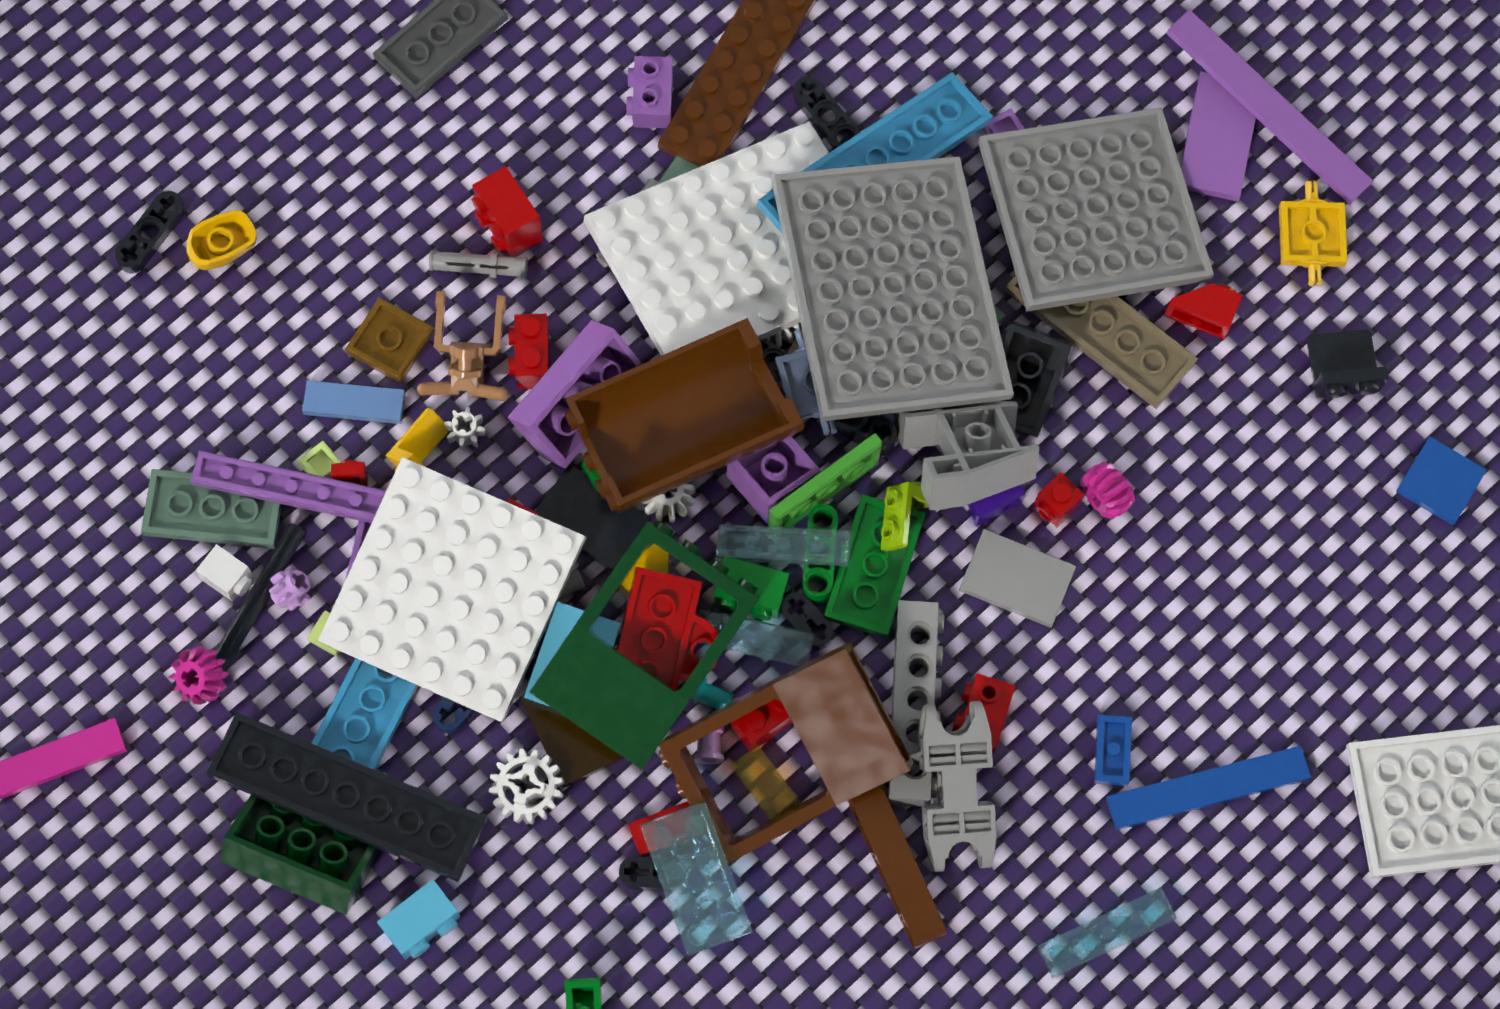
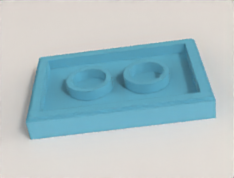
M557 601L524 698L547 705L529 693V691L584 613V610ZM599 616L592 630L594 634L614 647L622 624Z

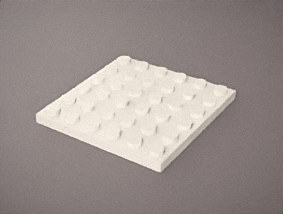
M402 457L318 642L504 723L586 537Z

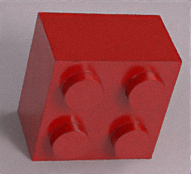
M506 166L472 185L474 197L471 200L476 209L474 215L482 228L488 226L493 236L490 238L499 253L505 252L508 257H517L543 242L540 216Z

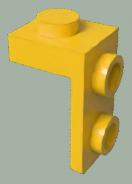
M425 409L385 455L396 466L395 471L402 457L424 466L422 462L449 432L445 429V422L432 409Z

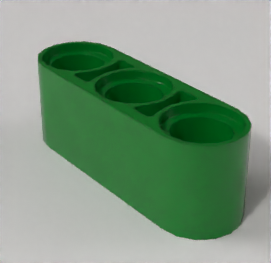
M828 504L814 506L809 512L807 522L802 594L807 596L814 605L827 602L833 586L838 514ZM824 517L831 522V525L827 528H820L815 525L814 520ZM815 549H824L829 556L824 560H818L812 556L811 552ZM819 580L825 584L826 589L821 592H815L808 585L812 581Z

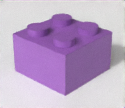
M792 436L727 465V478L766 524L768 523L769 510L821 473L818 466Z

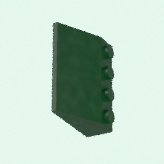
M250 795L224 836L221 863L347 915L361 891L380 849Z

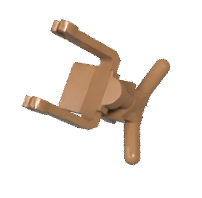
M436 291L435 307L437 311L434 345L440 353L451 355V365L448 369L450 382H422L417 386V392L424 396L459 395L460 391H468V396L499 401L507 400L509 397L507 389L484 385L485 356H496L501 351L506 296L497 295L492 348L491 344L452 341L450 345H443L446 292Z

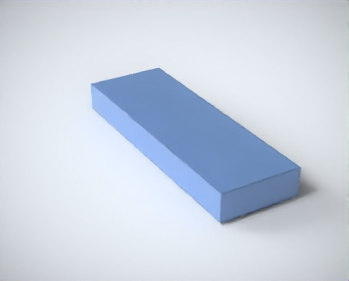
M307 380L302 412L304 415L401 424L405 390Z

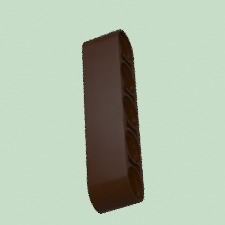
M879 785L848 800L854 818L913 948L916 949L946 936L944 923L882 786Z

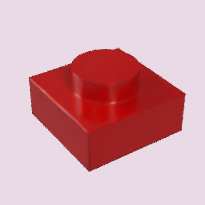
M344 460L340 463L331 464L332 479L368 486L365 462Z

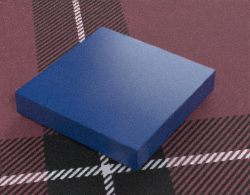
M1429 436L1396 492L1453 526L1487 470Z

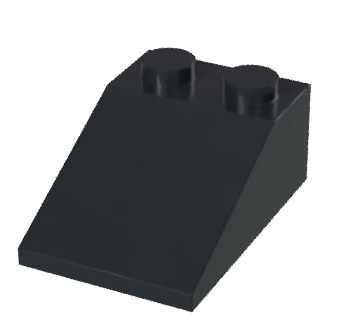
M1016 321L1010 323L1003 342L1014 395L1009 400L1001 401L1017 402L1015 430L1038 438L1066 371L1075 343Z

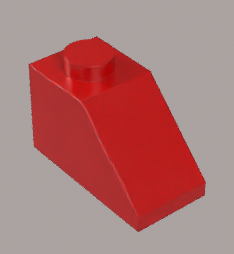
M1211 283L1172 298L1164 316L1224 340L1243 295L1237 293L1234 288L1228 285Z

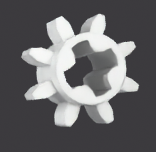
M469 407L465 409V412L460 413L453 410L452 422L447 421L444 423L446 430L453 431L447 436L448 442L453 443L457 441L460 444L461 450H464L465 446L471 444L478 447V435H486L485 428L478 426L483 422L482 415L479 414L474 417L470 413ZM464 425L466 428H471V430L466 432L464 429L460 430L459 427Z

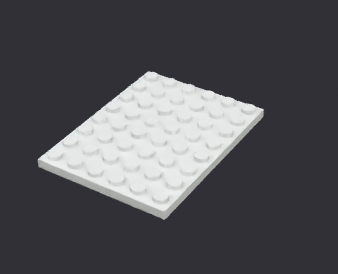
M810 121L584 215V223L661 356L748 318L759 340L801 323L783 235L759 209L757 204L758 199L773 190L771 179L774 174L801 172L829 153Z

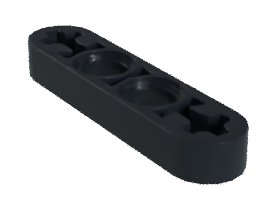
M810 76L802 77L795 83L793 91L795 103L833 149L842 145L837 140L841 133L848 132L856 136L861 132L817 79ZM803 88L807 91L813 89V99L817 102L814 108L812 98L807 94L802 96ZM824 109H829L835 113L836 117L831 122H823L819 119L818 113Z

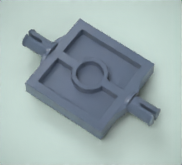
M799 328L794 331L799 348L791 354L775 357V365L785 398L790 396L802 420L811 417L820 419L805 341L803 340V331L801 332ZM820 419L825 436L829 435V432H831V435L837 432L834 420L821 421Z

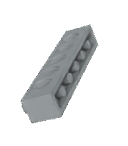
M898 600L895 624L891 721L913 763L919 764L918 743L910 742L906 737V733L909 730L919 731L922 709H912L908 705L907 700L912 697H919L925 702V705L935 704V698L940 699L942 679L936 678V666H942L943 646H937V633L943 634L944 613H938V602ZM915 632H921L927 636L928 642L922 645L916 644L912 641L910 635ZM915 664L922 665L926 669L927 674L923 677H915L910 673L909 667ZM937 711L938 721H940V711ZM923 771L917 777L904 773L888 781V801L890 805L922 807L923 805H929L931 798L937 797V777H932V772Z

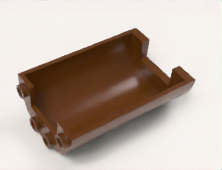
M748 318L567 397L566 401L569 411L564 412L571 430L577 429L585 447L586 453L581 455L588 471L592 472L595 470L599 477L598 480H595V484L602 499L606 498L611 511L617 510L618 513L804 430V422L790 396L784 398L763 358L761 342Z

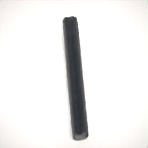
M293 523L287 526L216 649V660H225L221 666L222 671H227L270 596L269 590L274 586L270 578L279 571L283 572L304 538L305 531L300 526Z

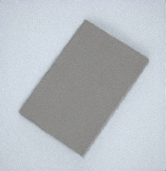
M984 529L959 591L1052 628L1076 566Z

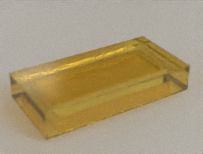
M759 746L752 751L750 750L731 764L732 770L769 820L780 815L798 802L796 795Z

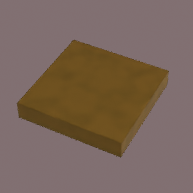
M379 297L344 350L349 356L401 384L433 336L435 329L433 326Z

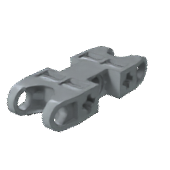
M981 701L970 702L969 715H966L963 726L956 731L949 732L945 731L941 721H938L935 705H924L918 731L919 766L924 772L937 771L938 804L922 806L923 838L931 867L934 872L944 871L945 858H949V852L952 847L960 842H969L972 845L973 851L977 852L979 867L991 868L997 839L995 805L990 801H978L976 768L993 767L991 732Z

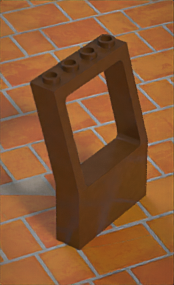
M850 642L777 677L670 734L658 745L661 749L659 750V756L663 765L667 769L671 768L676 778L675 786L679 795L683 799L687 798L692 808L691 816L697 828L704 830L708 838V849L714 859H719L722 866L733 862L831 808L910 771L913 764L907 749ZM778 699L783 703L827 790L743 835L735 836L725 821L687 746L764 704Z

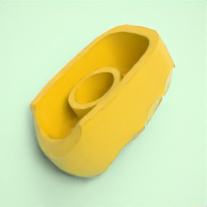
M238 210L228 211L208 218L193 227L188 236L186 252L189 260L196 268L201 270L217 269L231 263L250 250L256 244L257 233L251 220L244 212Z

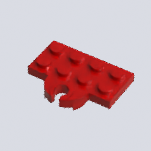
M636 566L616 649L671 687L678 689L679 681H687L700 662L694 656L695 645L702 641H706L711 645L718 636L716 629L706 619L695 615L703 582Z

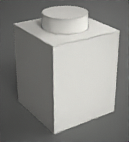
M217 544L196 569L202 581L232 602L238 595H244L252 583L251 578L253 575L249 567Z

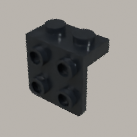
M1355 330L1312 334L1308 337L1306 343L1316 398H1339L1350 394H1375L1381 391L1389 379L1387 367H1377L1370 331Z

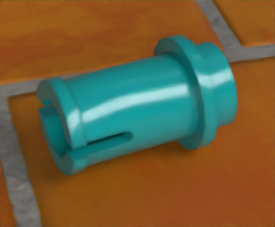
M704 679L692 696V699H695V704L699 701L719 709L729 704L734 694L706 683L707 679Z

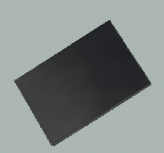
M571 464L568 465L535 510L540 517L584 535L586 540L581 551L610 571H613L645 524L651 521L649 515L635 506L621 513H618L617 510L611 511L606 498L602 499L600 493H597L587 475Z

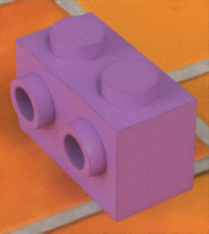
M635 56L634 68H628V87H633V97L627 96L626 114L627 116H632L633 127L667 128L671 122L673 57Z

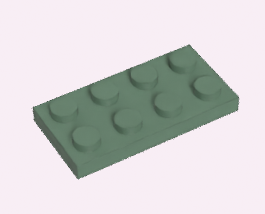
M151 469L141 528L143 536L275 549L282 504L192 485L190 482L192 473Z

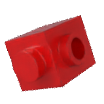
M1060 472L1037 494L1033 506L1044 520L1051 522L1058 528L1080 507L1084 494Z

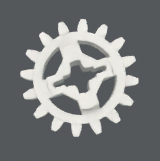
M524 749L519 750L518 758H514L510 753L506 754L508 763L504 765L497 762L496 764L501 771L500 774L490 775V778L497 783V786L489 788V792L492 795L499 796L493 801L496 808L505 806L501 814L507 818L514 813V821L519 824L523 816H526L530 824H534L535 815H539L544 820L547 819L545 812L547 808L554 811L557 810V806L553 803L554 798H563V794L557 790V787L564 785V780L555 777L561 771L557 765L549 767L552 759L546 755L540 760V753L535 749L532 751L531 756H527ZM523 765L522 770L513 775L510 774L514 769ZM539 768L545 771L549 785L540 781ZM529 779L538 789H527L524 794L523 790L516 784H527ZM505 788L513 791L515 795L514 805L508 801ZM539 798L543 799L538 805L530 808L531 803Z

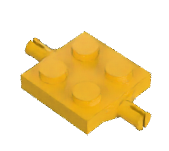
M1307 181L1304 183L1305 199L1297 202L1281 201L1279 205L1281 265L1308 268V285L1313 286L1315 283V286L1322 285L1321 268L1326 266L1345 267L1347 264L1345 203L1327 202L1318 199V182L1313 181L1311 183L1312 181Z

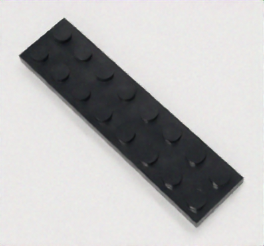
M236 712L206 772L210 778L456 882H459L487 821L486 816Z

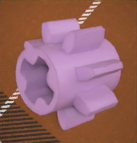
M288 567L283 572L279 571L270 578L274 584L269 590L270 596L279 607H288L292 611L311 599L306 593L311 588L310 580L302 571H293L291 567Z

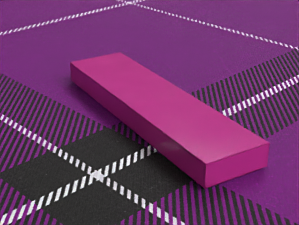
M115 718L0 761V800L127 752L117 720Z

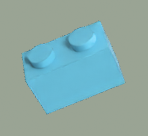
M432 879L377 921V923L406 960L410 956L415 959L423 954L430 947L428 942L438 934L444 937L455 929L458 925L456 920L460 918V915Z

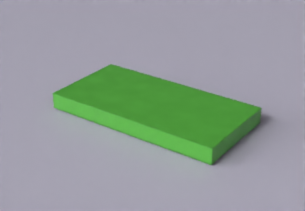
M874 433L769 510L768 530L774 532L779 537L808 516L814 506L826 503L878 465L882 441L877 434Z

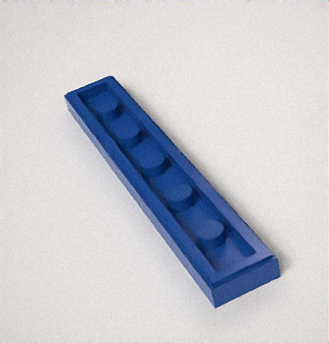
M1297 746L1106 797V802L1115 831L1304 782L1309 780L1311 775L1302 748Z

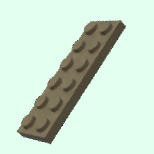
M1015 275L1005 287V292L1025 307ZM1118 296L1031 311L1069 342L1075 343L1079 350L1156 410L1198 361L1196 356Z

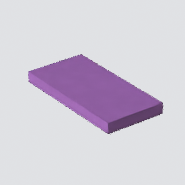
M1200 71L1180 167L1188 191L1238 202L1241 196L1256 117L1209 73Z

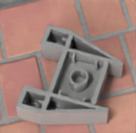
M992 401L895 413L894 424L902 449H917L940 445L945 455L923 459L921 492L929 510L962 507L1036 479L1039 446L1020 447L1014 435L1018 409L1017 402Z

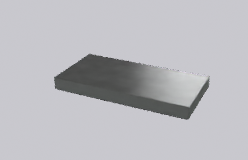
M434 0L375 50L373 57L417 99L506 22L508 15L493 0Z

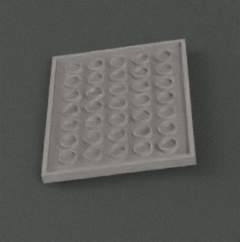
M960 156L773 175L771 181L821 421L1009 400L1013 397L1014 392Z

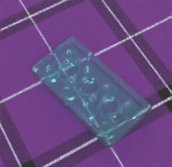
M706 801L640 825L687 956L753 933Z

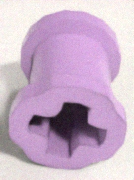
M724 727L697 740V753L694 754V762L700 764H719L724 762V755L721 754V735L724 734Z

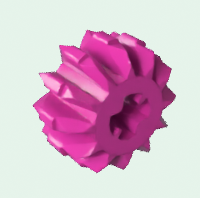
M1103 461L1098 465H1094L1080 480L1082 493L1086 495L1087 502L1091 503L1093 509L1099 511L1102 517L1114 519L1117 516H1121L1135 502L1134 491L1129 485L1128 479L1122 475L1121 470H1117L1111 463L1108 464Z
M202 646L182 651L179 654V659L171 663L176 672L172 673L169 678L176 680L177 683L173 691H182V701L188 702L192 700L193 704L197 705L204 704L206 701L216 700L220 697L219 692L227 688L222 679L226 678L230 673L222 671L221 667L225 660H216V650L210 649L206 651L205 647Z

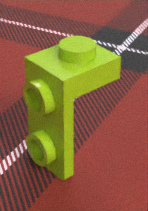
M911 481L887 487L884 500L883 527L881 530V550L888 552L907 546L911 509L920 510L928 507L921 492V482Z

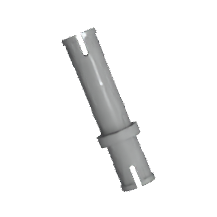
M431 250L429 270L489 274L490 278H497L498 275L526 278L528 258L499 256V253L492 252L491 255Z

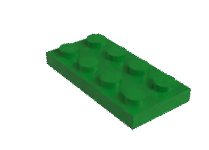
M862 494L824 617L828 621L888 638L925 513L911 509L907 546L886 552L881 550V530L885 509L884 500Z

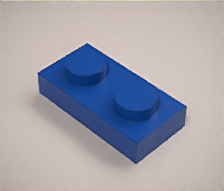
M1098 714L1094 765L1095 784L1129 785L1132 717Z

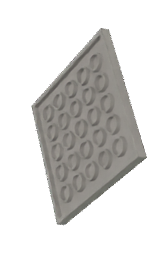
M1162 107L980 136L978 141L1026 312L1212 280L1214 276L1213 269Z

